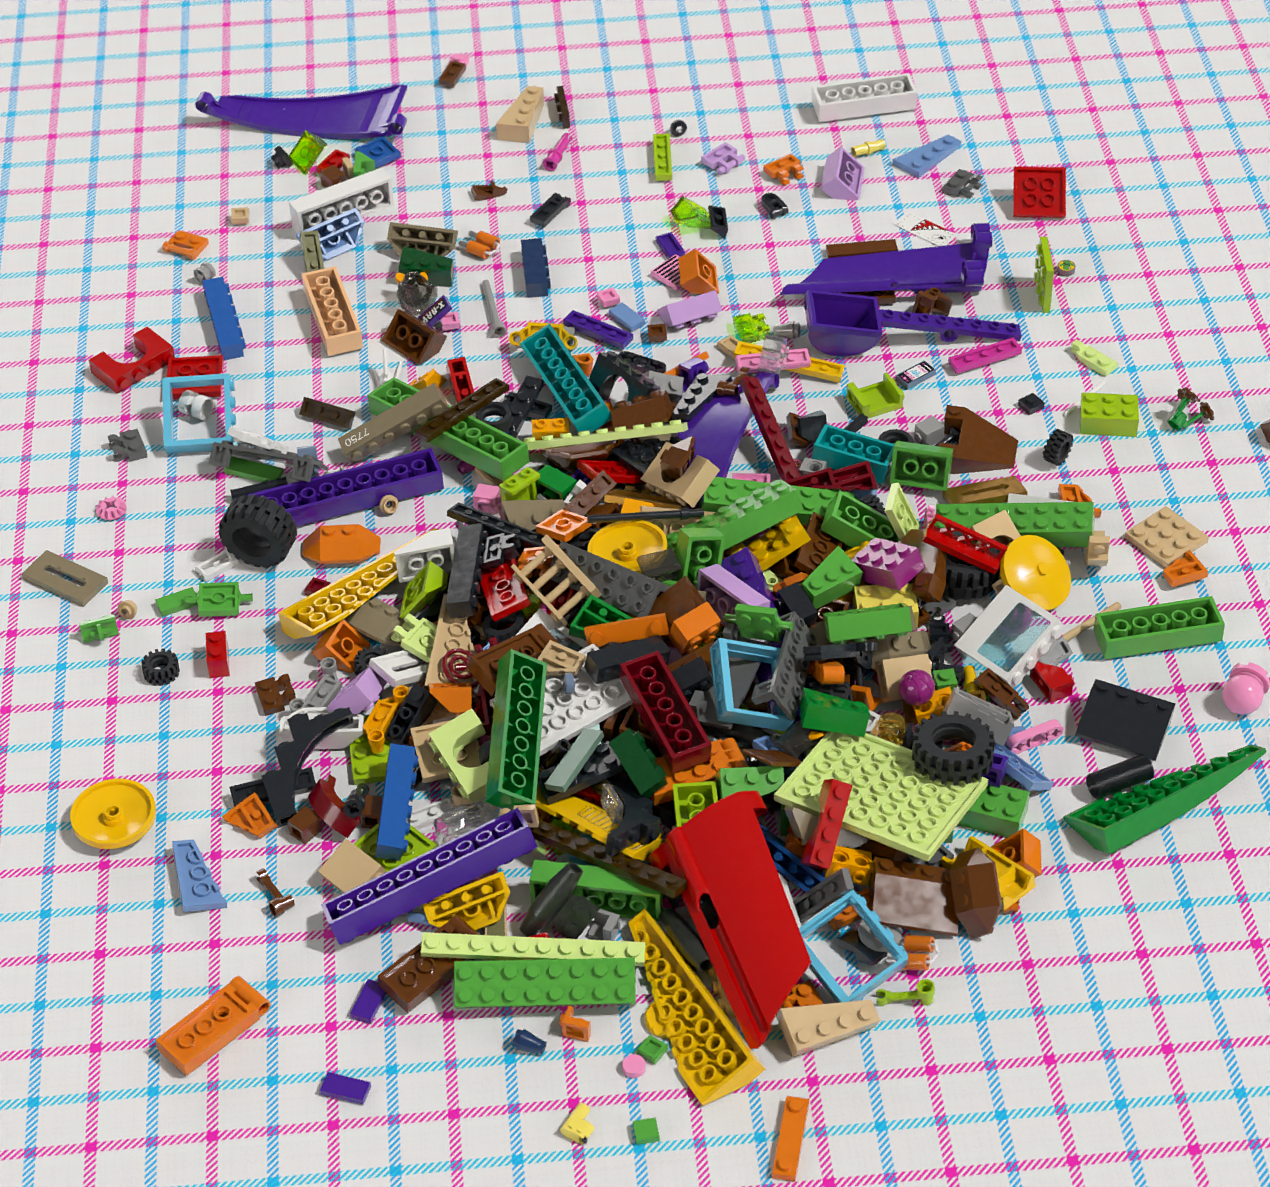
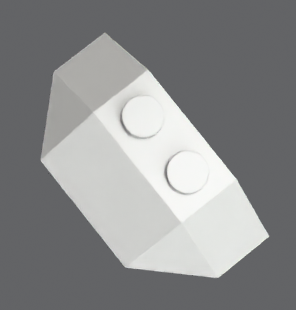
M326 707L302 708L287 717L284 716L280 719L279 736L289 742L293 741L287 719L295 714L307 713L310 720L319 714L326 715L333 711H328ZM352 714L354 723L338 729L326 737L314 749L345 748L363 734L364 716Z

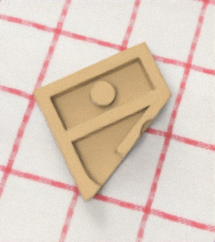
M550 640L538 657V660L547 663L546 676H563L564 673H572L573 676H576L585 663L586 656Z

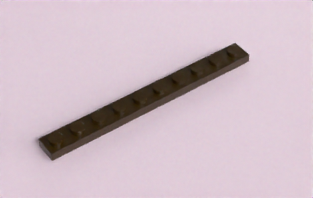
M539 819L538 827H529L534 839L672 898H676L687 889V881L676 875L662 871L620 852L611 857L605 853L606 847L604 845L597 844L551 823Z

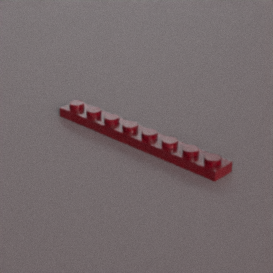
M742 377L739 382L780 478L786 481L799 477V471L759 378Z

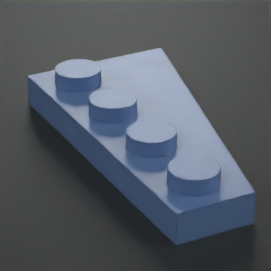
M950 135L943 136L894 158L893 165L920 178L960 148L961 140Z
M194 839L172 841L183 912L227 908V901L222 897L218 884L214 882L209 867H206L204 858Z

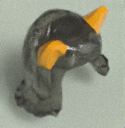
M409 272L405 275L396 273L398 303L405 312L411 313L414 316L421 315L435 303L438 289L428 281V276L425 272Z
M800 719L781 736L772 734L770 741L788 755L798 758L800 755L804 756V752L808 748L816 746L828 731L803 728Z

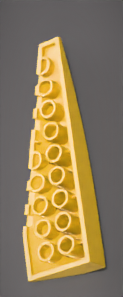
M643 909L628 924L634 941L645 942L644 966L646 976L651 984V991L661 1020L668 1022L665 1025V1032L670 1039L671 1050L677 1060L679 1073L704 1106L748 1085L765 1070V1067L752 1049L749 1048L747 1042L687 961L677 951L667 935L649 912ZM672 998L673 1001L666 1002L664 999Z

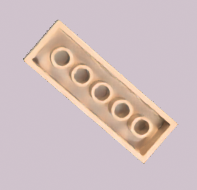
M336 266L302 273L303 289L328 356L362 349V333Z

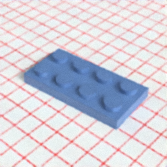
M995 742L994 753L1008 756L1007 771L1005 773L1008 778L1016 779L1020 782V787L1027 791L1051 790L1054 784L1053 781L1010 749Z

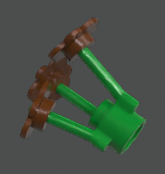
M1186 387L1177 390V397L1181 402L1173 415L1168 419V424L1173 429L1179 430L1181 427L1186 429L1191 423L1202 416L1211 421L1214 420V412L1207 402H1200L1201 400L1196 394ZM1200 402V413L1186 421L1187 415L1183 412V409L1187 403Z

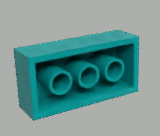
M825 424L814 444L812 459L826 461L827 468L831 467L834 470L869 461L876 483L884 484L891 470L895 444Z

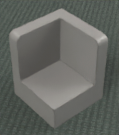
M599 909L594 917V923L588 933V937L594 940L614 941L620 930V915Z

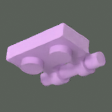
M726 142L701 157V162L711 169L720 167L717 169L719 175L731 171V168L741 165L742 161L745 160L743 154L738 156L737 149Z

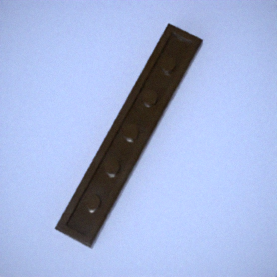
M498 378L493 379L414 430L415 436L429 443L509 391V384Z

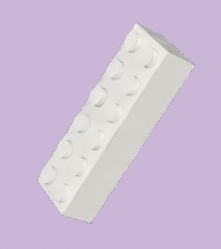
M906 73L812 86V104L819 122H828L831 120L917 109L918 92L910 74Z
M383 168L289 202L292 229L296 234L353 208H357L361 217H365L394 206L391 178Z

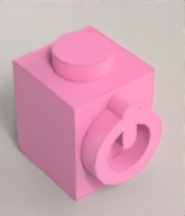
M478 483L473 495L474 508L485 513H492V508L502 501L500 489L498 486Z

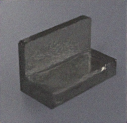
M673 549L638 556L636 559L642 571L641 574L660 582L676 579L682 569Z

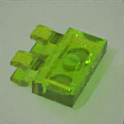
M747 313L733 317L734 326L742 342L753 343L760 341V338L764 340L771 338L770 333L767 332L770 331V327L768 324H765L764 320L766 318L764 313H759L755 316Z

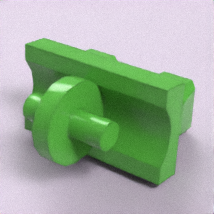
M115 615L102 616V618L89 619L79 623L84 643L98 639L104 641L106 637L119 635Z

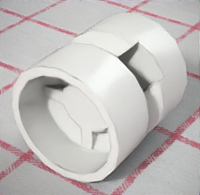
M185 390L178 401V410L201 420H206L213 409L212 398L199 395L190 390Z

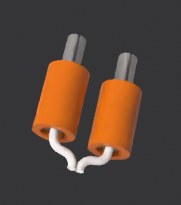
M469 231L468 236L475 238L476 242L473 240L469 242L460 240L458 243L459 246L466 248L467 253L483 259H487L489 255L495 252H500V238L484 231H479L478 233Z
M906 935L905 940L901 939L899 946L902 945L906 952L933 953L935 948L937 953L931 960L929 954L907 953L909 955L907 956L908 964L902 968L904 970L928 971L930 964L934 962L935 958L941 956V951H938V946L935 944L933 936ZM890 956L886 959L887 964H894L896 962Z

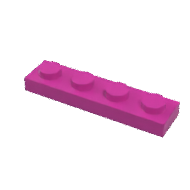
M1013 337L948 357V364L958 374L1022 354V347Z

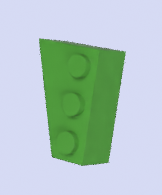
M837 546L802 583V588L814 607L818 609L853 591L854 586H860L862 571Z
M783 766L720 768L715 774L718 801L739 791H758L762 799L774 795L784 783Z

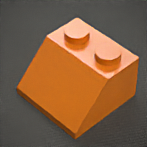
M696 249L678 258L680 285L683 289L688 290L691 294H705L716 290L717 294L719 293L717 269L711 261Z
M342 619L326 629L312 654L320 662L323 658L332 657L336 660L337 670L353 673L355 671V655H358L359 650L363 651L364 647L368 650L371 644Z
M429 683V692L450 712H454L455 716H460L471 709L470 683Z
M1024 828L991 846L994 850L1033 873L1034 878L1042 874L1041 840Z

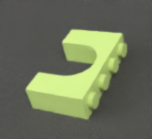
M473 709L466 711L429 733L431 749L435 754L439 752L441 756L438 758L444 769L449 768L451 772L448 774L452 782L460 785L458 790L464 800L468 798L471 804L486 797L489 761L473 768L464 767L457 762L460 751L467 744L486 734L481 721Z

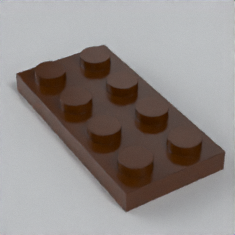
M815 512L810 515L805 529L811 540L799 547L793 565L809 575L837 546L842 548L843 545L842 541L821 530L824 517Z

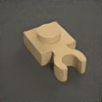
M536 804L514 805V809L518 807L529 827H538L539 819ZM508 808L500 809L499 816L511 810Z

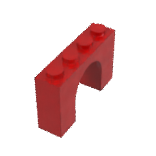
M148 326L133 334L135 348L145 355L140 360L132 363H120L112 359L104 351L88 359L91 373L116 394L168 365V358H175L173 346Z

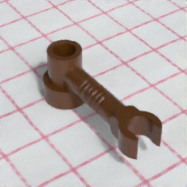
M742 366L738 376L732 382L720 380L717 384V394L721 396H737L741 378L751 376L747 375L750 367Z
M264 868L256 871L259 876L256 878L258 883L265 886L274 898L268 902L269 909L274 917L284 914L285 910L295 906L292 896L290 894L283 896L273 884Z

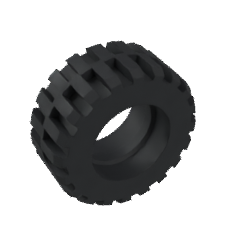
M255 494L243 495L234 499L218 527L219 537L223 546L227 547V551L230 554H234L236 559H241L248 565L253 564L254 567L263 566L268 568L283 562L297 536L296 523L292 520V515L289 512L287 513L282 505L276 504V501L269 500L265 496L258 497Z
M959 531L953 532L955 536H963ZM989 548V551L998 555L1000 552L996 548ZM946 553V586L943 595H949L955 600L964 599V601H969L972 598L974 600L980 599L981 596L985 597L994 590L992 584L999 579L1000 563L997 572L992 574Z

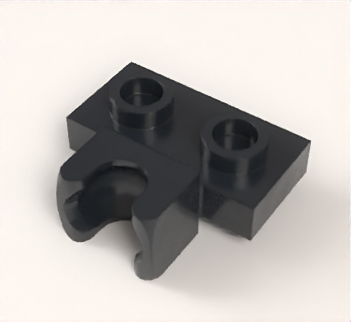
M505 533L486 538L482 559L485 569L503 565L504 558L510 560L520 556L516 549L521 547V543L516 534L505 535Z

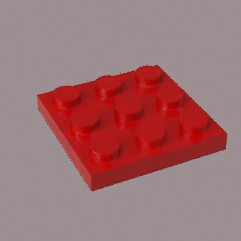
M1014 166L1013 217L1066 218V167Z
M223 355L168 358L167 377L223 374ZM222 385L172 388L173 399L175 400L180 399L185 390L212 398L221 397Z

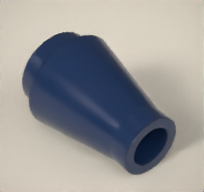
M517 1029L512 1041V1046L516 1047V1050L539 1053L543 1055L547 1045L546 1041H543L526 1029Z

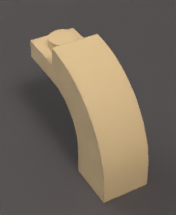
M1094 530V536H1089L1088 547H1083L1086 566H1107L1110 536H1105V531Z

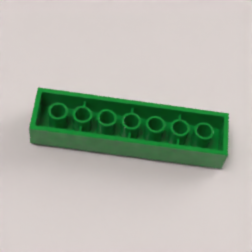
M512 649L498 661L485 798L486 803L510 810L514 809V805L536 804L547 663Z

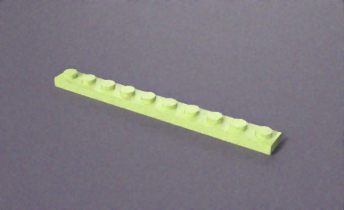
M672 420L668 425H663L662 422L651 423V427H644V424L633 425V429H626V426L615 427V431L609 432L607 428L596 430L597 433L592 434L589 431H581L576 436H572L571 433L560 434L559 438L547 435L542 436V440H535V437L524 438V443L527 444L528 450L684 432L688 430L687 422L681 423V420Z
M423 932L421 957L488 960L635 957V966H644L645 942Z

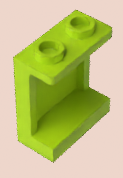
M887 372L883 373V381L859 389L852 382L847 384L846 398L857 414H864L868 419L903 408L904 392L898 388L894 378H891Z
M526 467L500 484L501 500H537L535 481L540 478V473L530 467Z

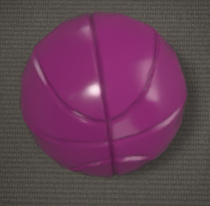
M913 669L901 677L899 694L905 702L910 705L920 706L931 700L935 692V683L927 672Z

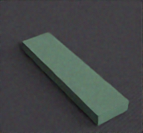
M583 729L546 781V790L565 793L603 739V731Z

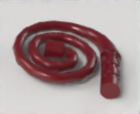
M481 644L474 646L476 654L483 651ZM453 648L444 655L442 669L446 678L451 683H461L450 676L446 666L447 659L454 653H462L469 658L473 655L467 650ZM455 655L450 658L448 667L453 676L464 680L473 676L471 672L466 675L457 673L467 669L466 666L469 661L466 657ZM460 659L464 661V663L455 664L454 670L453 663L455 660ZM478 680L470 683L471 688L477 687L480 684Z

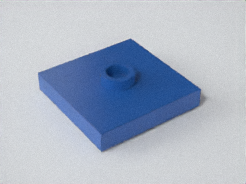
M385 137L377 138L355 148V153L360 151L374 160L376 168L401 157V152Z

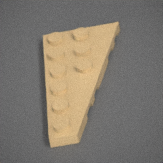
M447 594L443 596L424 688L429 690V683H451L446 678L442 669V660L447 651L453 648H461L469 651L473 656L475 655L470 638V628H468L467 624L468 617L450 619L445 604ZM454 653L448 657L446 666L452 678L461 683H473L477 681V679L474 676L465 680L456 678L449 671L448 663L450 658H452L455 655H462L466 657L469 661L470 658L467 655H464L462 653ZM460 659L455 660L453 663L454 670L455 664L464 663V661ZM465 669V671L457 673L466 675L469 674L470 671L468 669ZM477 687L471 688V702L477 704L478 698L474 696V691Z

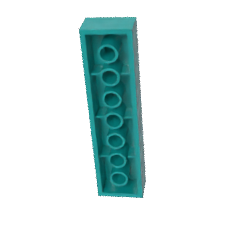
M550 323L519 343L578 432L589 431L591 434L612 419L607 405Z

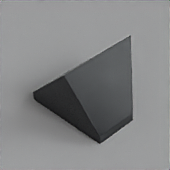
M819 410L798 417L799 437L815 443L824 425L827 424L826 414Z

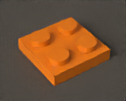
M561 509L537 524L536 533L547 534L551 538L568 542L592 526V523H587L585 516Z

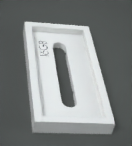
M402 650L371 658L368 666L391 686L396 687L426 679L429 664L399 672L393 671L400 667L404 668L424 662V660L411 652Z

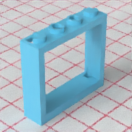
M229 373L162 378L163 434L166 454L212 451L214 442L221 443L222 440L232 442L234 445V437L227 434L229 427L233 428V425H236V415L233 414V408H236L235 397H232L235 385ZM224 385L226 437L174 441L172 388Z
M718 638L710 647L717 721L786 731L793 724L794 720L790 721L777 703V715L736 709L733 704L728 657L770 663L772 675H774L781 648Z
M854 890L801 926L799 930L803 941L846 908L852 906L896 962L853 994L847 996L804 941L811 959L809 969L836 1003L859 1001L908 964L907 956L909 955L905 952V948L902 945L898 946L893 940L895 938L893 933L888 928L884 929L880 924L881 920L874 910L870 911L866 906L865 898L861 897L860 894L857 895Z

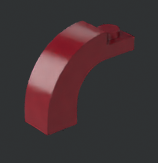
M329 774L325 780H318L309 793V802L317 815L327 825L348 838L358 825L360 816L351 818L345 814V803L334 790L336 778Z

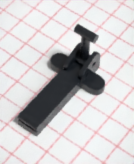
M877 642L803 647L804 660L819 661L839 658L840 663L849 670H855L856 685L864 687L863 669L871 668L872 650H877Z

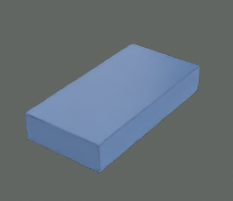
M623 302L609 309V315L631 332L645 325V319Z

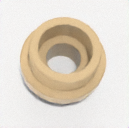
M385 495L380 500L379 507L386 514L394 513L398 508V500L393 495ZM390 501V505L386 507V503Z
M131 600L122 601L118 605V612L123 618L132 619L137 613V606Z

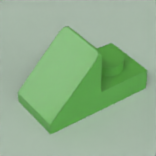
M356 151L353 170L354 178L376 170L374 160L360 151Z

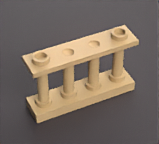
M546 534L541 539L545 546L540 554L521 571L514 564L511 567L515 571L513 576L520 584L524 581L552 612L550 614L552 619L557 624L561 622L566 627L568 623L563 616L585 596L588 597L592 594L598 598L602 594ZM554 555L557 558L556 563L532 584L526 576L548 556ZM567 568L569 571L568 577L544 597L538 589L561 569ZM579 581L582 585L580 587L581 590L560 609L556 610L550 603L573 582Z

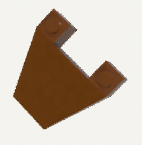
M947 405L944 417V434L950 435L949 432L952 427L960 432L958 445L939 443V447L954 449L951 474L1014 468L1018 440L966 407Z
M911 529L898 543L917 547L925 564V567L911 579L915 580L912 592L923 602H941L946 586V552L922 542L925 529ZM865 582V583H864V586H865V585H876V584H872V583Z

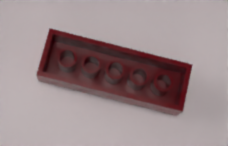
M656 651L620 664V680L671 772L675 773L710 760L712 744L660 652Z

